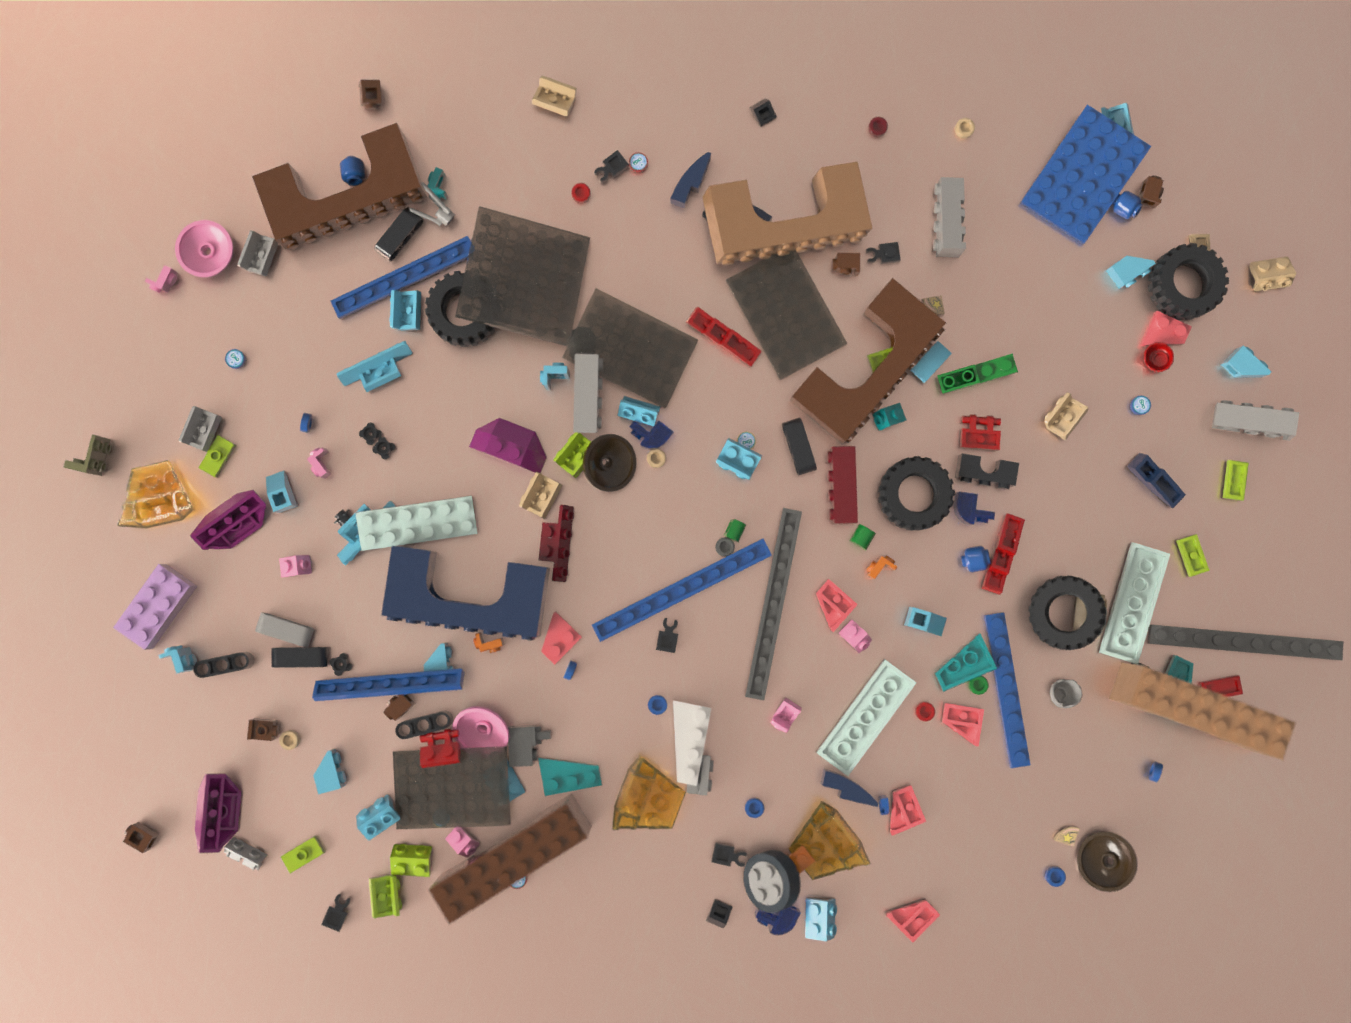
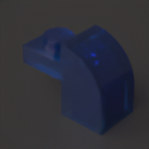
M659 420L650 432L635 421L629 426L634 437L638 440L644 439L640 446L647 450L662 448L674 434L671 429Z
M967 492L955 493V515L966 525H974L975 519H977L976 522L988 523V520H994L995 512L976 509L978 494Z
M791 906L776 912V914L766 913L757 908L754 914L757 922L764 926L770 924V934L783 935L794 928L801 912L799 908Z

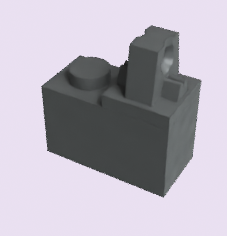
M537 725L509 726V767L533 766L535 761L538 760L537 749H534V746L542 744L541 740L551 739V730H541V726Z

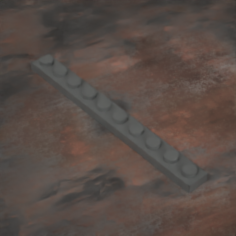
M782 509L745 697L763 701L765 699L802 511Z
M1149 625L1148 644L1343 660L1344 641L1162 625Z

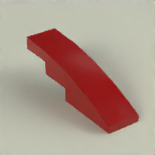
M699 307L694 309L686 321L688 325L750 367H752L762 352L735 330L728 328Z
M1008 513L1005 515L990 558L991 564L988 565L982 589L999 595L1003 592L1006 577L1010 572L1013 557L1017 552L1025 519Z

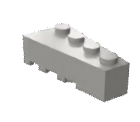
M941 177L938 183H935L934 194L937 195V202L934 204V214H937V221H934V232H937V235L933 242V251H936V257L959 258L966 250V242H963L966 228L962 227L965 209L961 208V204H964L965 201L964 178Z
M575 354L573 432L597 433L599 428L602 427V417H599V409H602V397H599V390H602L603 378H599L600 370H603V358H600V354Z
M1221 400V403L1217 402L1215 405L1212 428L1240 432V429H1244V433L1258 435L1262 432L1269 438L1283 436V440L1290 441L1297 433L1299 412H1294L1292 408L1276 410L1273 409V406L1262 405L1261 408L1253 407L1251 403L1234 405L1232 401Z

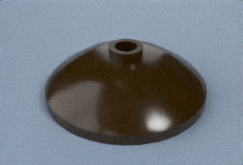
M604 434L595 438L588 445L584 453V474L590 484L601 491L613 492L624 488L631 481L636 470V454L632 445L625 438L616 434ZM603 459L606 460L605 465L602 464Z
M1095 833L1084 840L1078 851L1077 863L1079 871L1084 880L1097 890L1104 892L1122 890L1133 881L1138 867L1136 853L1131 844L1116 833ZM1109 857L1113 859L1112 865L1107 861Z

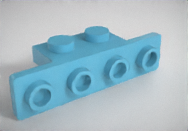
M403 341L338 372L336 375L344 386L361 379L366 392H369L400 377L401 373L396 362L411 355L412 351L406 341Z
M389 501L383 508L395 507V504ZM363 504L356 512L372 509ZM355 513L337 531L349 542L337 554L344 565L352 561L361 550Z

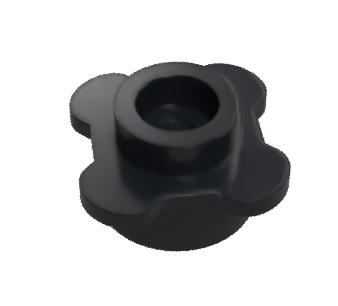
M370 422L359 431V436L364 438L368 445H373L374 441L382 436V432L375 428L374 423Z
M380 437L372 450L375 454L378 453L382 459L386 460L389 458L391 451L395 450V444L389 443L385 437Z
M342 509L334 516L336 518L334 524L338 523L342 526L352 517L349 509L346 511Z
M345 653L340 654L337 658H332L329 662L334 670V674L337 676L352 669V664L348 662V656Z

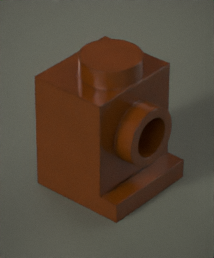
M360 80L361 106H365L368 110L377 109V106H380L382 103L380 80ZM371 93L373 99H368L366 94Z
M1148 176L1143 181L1139 193L1141 204L1155 208L1161 203L1162 199L1160 198L1164 191L1162 187L1164 180L1161 177Z
M837 253L835 259H832V270L840 272L841 275H850L854 272V276H858L860 273V253Z
M407 694L398 695V698L394 696L387 702L389 706L385 709L384 714L390 720L394 719L396 721L400 719L416 704Z
M258 718L249 720L247 740L273 741L278 736L279 725H277V720ZM261 727L265 728L264 734L261 733Z
M138 822L133 825L131 824L124 833L126 837L123 842L139 852L145 853L151 849L160 833L154 832Z

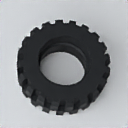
M1190 243L1188 245H1179L1161 256L1151 268L1152 273L1148 277V281L1151 282L1148 286V291H1152L1151 300L1152 302L1156 300L1158 303L1156 307L1159 310L1164 309V314L1168 316L1174 315V318L1178 320L1183 318L1185 320H1192L1215 309L1223 301L1222 296L1226 295L1228 291L1225 285L1229 284V277L1225 275L1228 273V269L1223 267V259L1215 256L1217 252L1213 249L1208 251V247L1205 245L1197 247L1196 243ZM1188 266L1199 274L1202 280V291L1199 297L1188 298L1177 290L1174 284V272L1177 267Z
M454 271V275L449 273L443 275L444 279L441 281L438 279L435 282L436 286L430 288L428 292L430 296L425 301L427 305L425 313L428 316L430 326L441 339L454 346H476L481 340L485 342L489 334L493 335L495 326H498L500 322V301L495 290L487 280H484L477 273L474 275L470 271H465V273ZM460 293L474 294L481 304V311L477 319L466 326L454 325L446 315L449 301Z
M908 457L895 463L886 471L885 475L882 476L881 485L878 487L880 495L878 501L882 505L881 510L883 514L885 513L888 516L887 519L890 522H894L897 527L913 531L931 528L942 522L944 517H947L950 513V507H953L954 504L952 500L955 495V490L952 489V484L954 483L947 475L949 472L946 469H942L939 462H933L928 457ZM910 476L925 478L933 489L931 505L920 512L906 509L899 499V487Z
M1057 576L1054 579L1045 581L1042 586L1036 589L1037 591L1032 596L1031 605L1029 606V620L1035 634L1043 642L1053 648L1075 650L1091 644L1100 636L1106 624L1107 609L1100 592L1091 583L1074 576ZM1074 595L1085 604L1087 616L1080 628L1074 631H1062L1052 624L1049 617V608L1052 602L1059 596Z

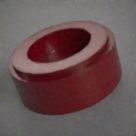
M874 117L868 126L869 133L874 137L883 136L888 129V123L882 117Z

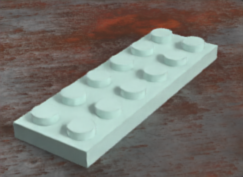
M472 495L355 513L361 551L477 534Z
M1134 542L1131 543L1099 653L1138 664L1170 553Z
M884 659L816 753L849 776L913 689L916 682Z

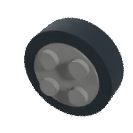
M768 850L754 855L747 862L744 869V886L749 899L758 909L766 913H776L791 907L797 901L800 894L801 881L797 867L789 856L778 850Z

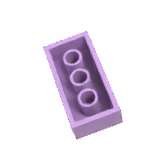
M158 564L113 628L144 650L153 649L197 588V585L169 565Z

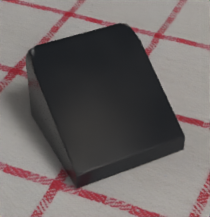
M766 98L750 107L760 126L777 117L770 100Z
M715 899L706 921L724 928L727 925L733 907Z

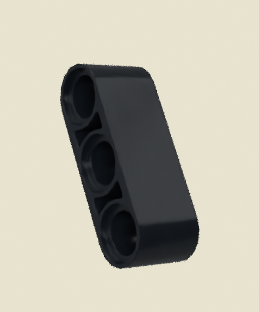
M406 207L376 243L374 250L388 261L394 260L421 227L424 218L411 212L410 207Z
M801 418L783 422L782 428L798 476L817 470Z
M328 647L271 648V667H328Z
M241 652L201 660L194 665L193 671L197 677L205 678L245 670L253 666L254 656L249 652ZM241 656L246 658L245 666L240 664ZM223 660L227 662V668L225 670L221 667V662ZM204 664L208 666L206 674L202 670Z
M445 710L405 720L396 726L395 733L400 739H408L443 730L452 724L453 716L449 711ZM440 715L447 717L448 722L446 725H442L439 722ZM421 720L428 722L429 727L427 730L421 728ZM403 725L409 726L410 733L408 735L402 732Z

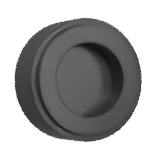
M727 537L719 539L715 546L716 552L723 557L731 555L735 549L734 542Z

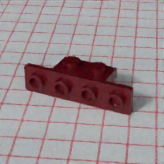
M560 505L558 523L542 522L538 560L554 562L552 581L566 582L572 522L574 518L573 506Z

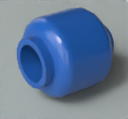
M348 156L341 161L339 165L341 179L350 186L361 184L366 178L364 162L355 156Z
M1130 191L1118 194L1112 203L1114 204V213L1127 220L1132 217L1135 218L1143 207L1141 198Z
M983 546L966 548L965 555L961 556L963 567H967L969 572L972 573L986 570L988 565L991 564L989 551Z

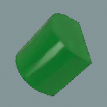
M731 519L724 536L739 542L746 524L736 519Z
M859 524L849 541L867 550L876 533Z

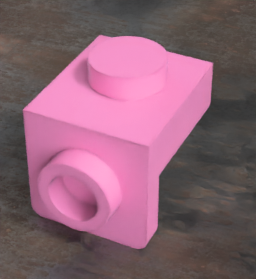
M164 265L156 282L146 278L145 282L150 284V289L158 293L161 290L168 293L171 286L177 280L176 275L178 272Z
M319 447L314 449L307 460L312 465L310 469L316 477L327 478L331 473L320 460L328 453V450L323 447L321 449Z
M310 555L279 558L281 578L312 573Z
M853 620L839 632L858 653L866 650L872 641L868 633Z
M785 698L774 713L771 724L776 729L787 733L802 708Z
M459 824L445 838L457 854L467 858L474 854L480 845L479 841L473 839L464 827Z

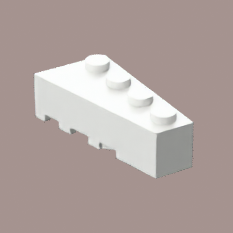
M673 701L677 782L697 786L711 708Z

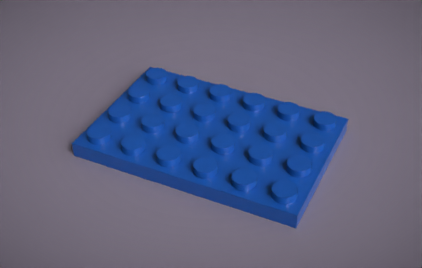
M1087 104L1020 203L1080 243L1085 244L1151 146Z

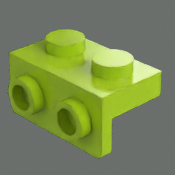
M575 432L569 437L564 447L557 452L553 461L577 478L583 471L584 453L591 441L580 432Z
M394 844L390 855L391 875L430 877L432 846Z
M391 874L369 878L372 918L390 915L400 916L402 902L398 898V891L400 890L399 879Z

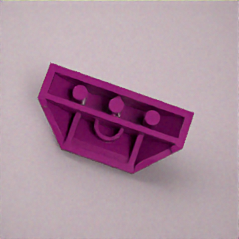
M498 418L476 429L469 446L472 449L534 473L538 472L541 474L547 459L535 431L502 418Z
M254 490L236 493L205 515L190 534V537L202 550L231 549L262 527L266 503Z
M225 773L205 774L198 789L195 820L198 853H219L223 849L222 847L238 831L241 791Z

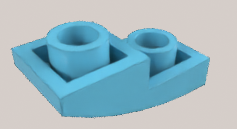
M937 341L910 371L925 383L952 353Z

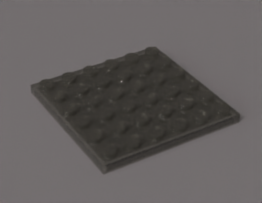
M479 206L455 317L569 346L590 237Z

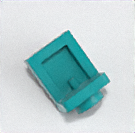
M435 167L434 172L431 171L428 176L429 183L427 186L440 200L441 198L447 200V193L440 189L446 175L442 169Z
M900 403L882 408L872 414L879 431L907 420Z

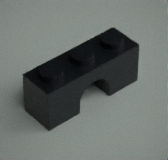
M963 453L958 455L955 478H960V482L971 483L972 480L979 481V485L982 486L996 484L998 488L1007 490L1010 487L1016 486L1019 463L998 460L996 461L994 471L986 473L980 466L981 456Z

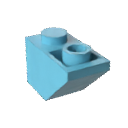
M1126 256L1107 269L1106 272L1119 289L1124 285L1128 288L1137 282L1135 279L1137 276L1141 275L1144 277L1151 272L1152 269L1150 267L1156 263L1154 260Z
M1244 345L1236 348L1221 364L1234 378H1260L1271 373L1268 365L1255 357L1254 352Z
M285 471L266 477L267 496L273 512L281 513L297 507Z
M909 607L904 625L942 636L947 618L915 607Z
M442 643L438 646L423 665L424 672L454 669L453 665L450 666L449 658H452V650L448 643Z
M336 748L327 751L313 775L318 795L345 786L346 775L344 771H341V756L339 752H336Z

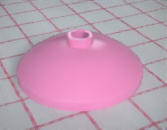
M209 220L195 221L187 225L178 235L175 244V254L181 267L188 273L197 277H212L221 273L229 265L233 256V242L227 230L218 223ZM211 249V253L207 255L206 251Z
M484 707L466 708L456 716L453 722L452 730L458 729L460 734L459 737L455 738L456 742L458 741L460 747L470 755L479 758H492L502 753L508 744L509 730L505 721L490 709Z

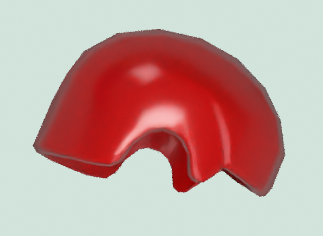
M1155 342L1145 350L1144 362L1153 372H1164L1174 363L1173 350L1166 343Z

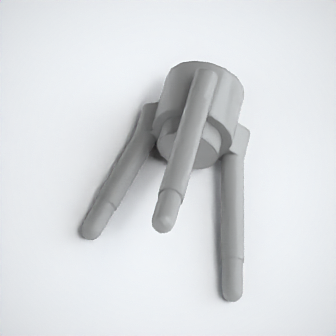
M422 182V187L430 194L429 198L439 207L435 214L438 218L436 219L413 208H410V211L435 222L439 226L442 223L447 226L456 214L445 206L434 192Z

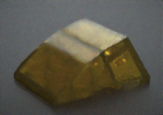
M169 460L131 468L126 488L127 496L125 503L122 504L121 520H118L117 525L119 527L146 529L184 520L194 510Z
M639 756L627 770L615 802L612 830H636L637 828L673 829L686 792L648 761Z
M821 801L788 849L792 853L803 844L815 858V862L805 869V872L812 880L830 876L839 871L852 870L854 867L861 865H870V860L861 840L840 813L823 801Z

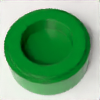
M980 676L970 680L968 687L972 693L981 695L988 690L989 684L985 677Z

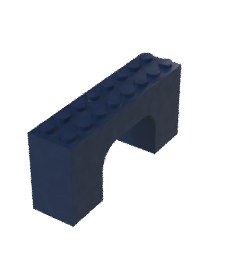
M399 546L391 547L381 613L382 616H387L386 620L402 621L403 618L406 619V623L421 624V621H424L426 626L433 627L445 624L444 628L456 630L459 627H464L463 631L478 632V629L483 630V634L489 635L501 632L503 637L510 638L522 635L521 639L532 641L535 640V637L540 636L550 568L508 562L504 591L501 598L492 605H480L447 600L437 594L433 586L437 552Z

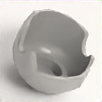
M1060 679L1051 685L1050 697L1056 706L1071 708L1081 702L1082 689L1075 680Z

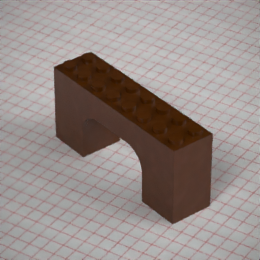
M397 123L361 136L371 163L370 175L362 184L320 200L308 199L299 174L289 163L252 176L275 241L285 249L293 250L298 248L299 244L305 242L312 243L318 237L333 235L334 231L340 229L347 230L353 224L366 223L372 217H382L387 215L388 211L394 209L401 210L407 204L422 202L423 198H426L427 195L421 185L422 181L405 135Z
M894 278L889 281L863 313L888 335L890 348L893 347L892 351L889 352L866 382L858 388L847 389L838 385L816 367L790 399L793 404L841 444L851 442L857 435L855 430L858 427L861 429L870 419L868 417L869 413L874 414L883 404L880 400L882 398L886 400L895 390L893 385L901 383L907 376L905 371L907 369L911 370L919 362V354L923 356L933 345L931 340L936 341L945 331L943 326L946 322Z
M571 793L539 813L537 818L530 824L476 858L472 855L441 874L428 890L447 922L451 924L587 839L592 826Z

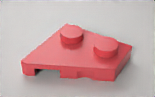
M1156 311L1140 345L1147 346L1155 342H1162L1167 345H1183L1192 326Z
M829 579L815 593L832 632L839 627L858 605Z
M555 611L541 652L555 665L582 636Z
M944 703L942 722L973 745L979 746L984 709Z
M911 785L892 792L890 834L892 836L926 822Z
M924 899L888 911L886 916L914 942L940 914Z

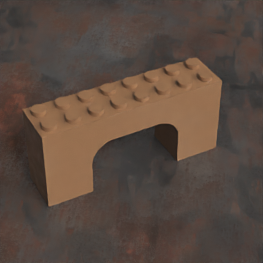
M858 161L821 167L811 179L817 203L816 215L777 222L765 221L755 213L747 180L710 185L702 198L716 263H723V266H727L738 260L749 262L755 257L766 259L773 254L784 256L789 254L790 251L801 253L807 251V248L814 247L815 250H819L830 244L836 247L848 241L850 243L862 241V238L867 236V233L873 228Z
M1122 662L1109 699L1170 719L1216 736L1218 739L1280 760L1284 759L1296 724L1292 720L1145 666Z

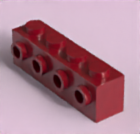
M832 446L830 451H827V462L831 463V470H828V482H831L832 490H828L829 501H832V509H829V520H833V524H857L855 446Z

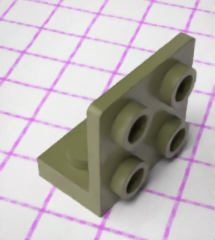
M92 434L86 459L73 458V462L65 460L63 468L102 476L106 469V456L111 450V439Z

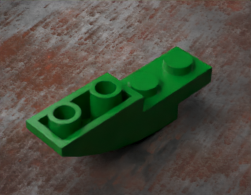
M1012 353L937 376L942 394L1018 373Z

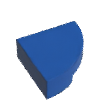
M886 795L879 796L880 814L888 815V797Z

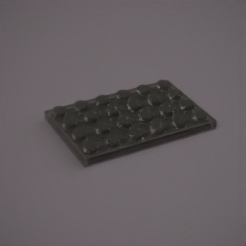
M790 251L789 254L784 256L773 254L771 257L726 279L729 289L779 380L790 376L848 344L796 251Z
M595 288L562 358L575 364L576 353L600 354V358H603V370H600V377L662 408H666L698 339Z
M507 746L460 748V763L428 768L420 766V750L393 751L395 810L400 816V820L396 822V829L509 826L511 824Z

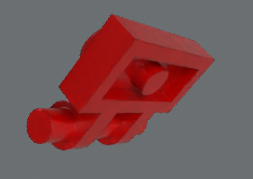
M974 414L962 416L961 423L969 424V429H961L960 448L1000 450L1001 431L993 430V426H1000L1001 418H994V416L988 415L987 417H977ZM976 424L986 425V430L976 429Z
M444 729V732H431L420 735L421 743L428 742V746L420 747V766L428 768L460 763V744L458 741L453 742V738L459 737V730ZM445 739V744L436 745L437 740Z

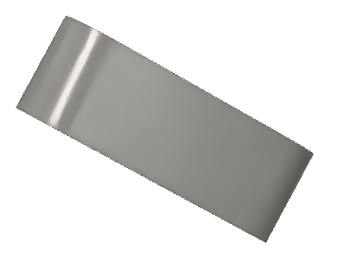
M261 612L255 631L292 644L308 647L314 628Z

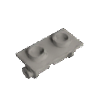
M235 837L224 847V853L227 857L237 862L243 858L242 864L253 871L260 869L261 862L267 856V854Z

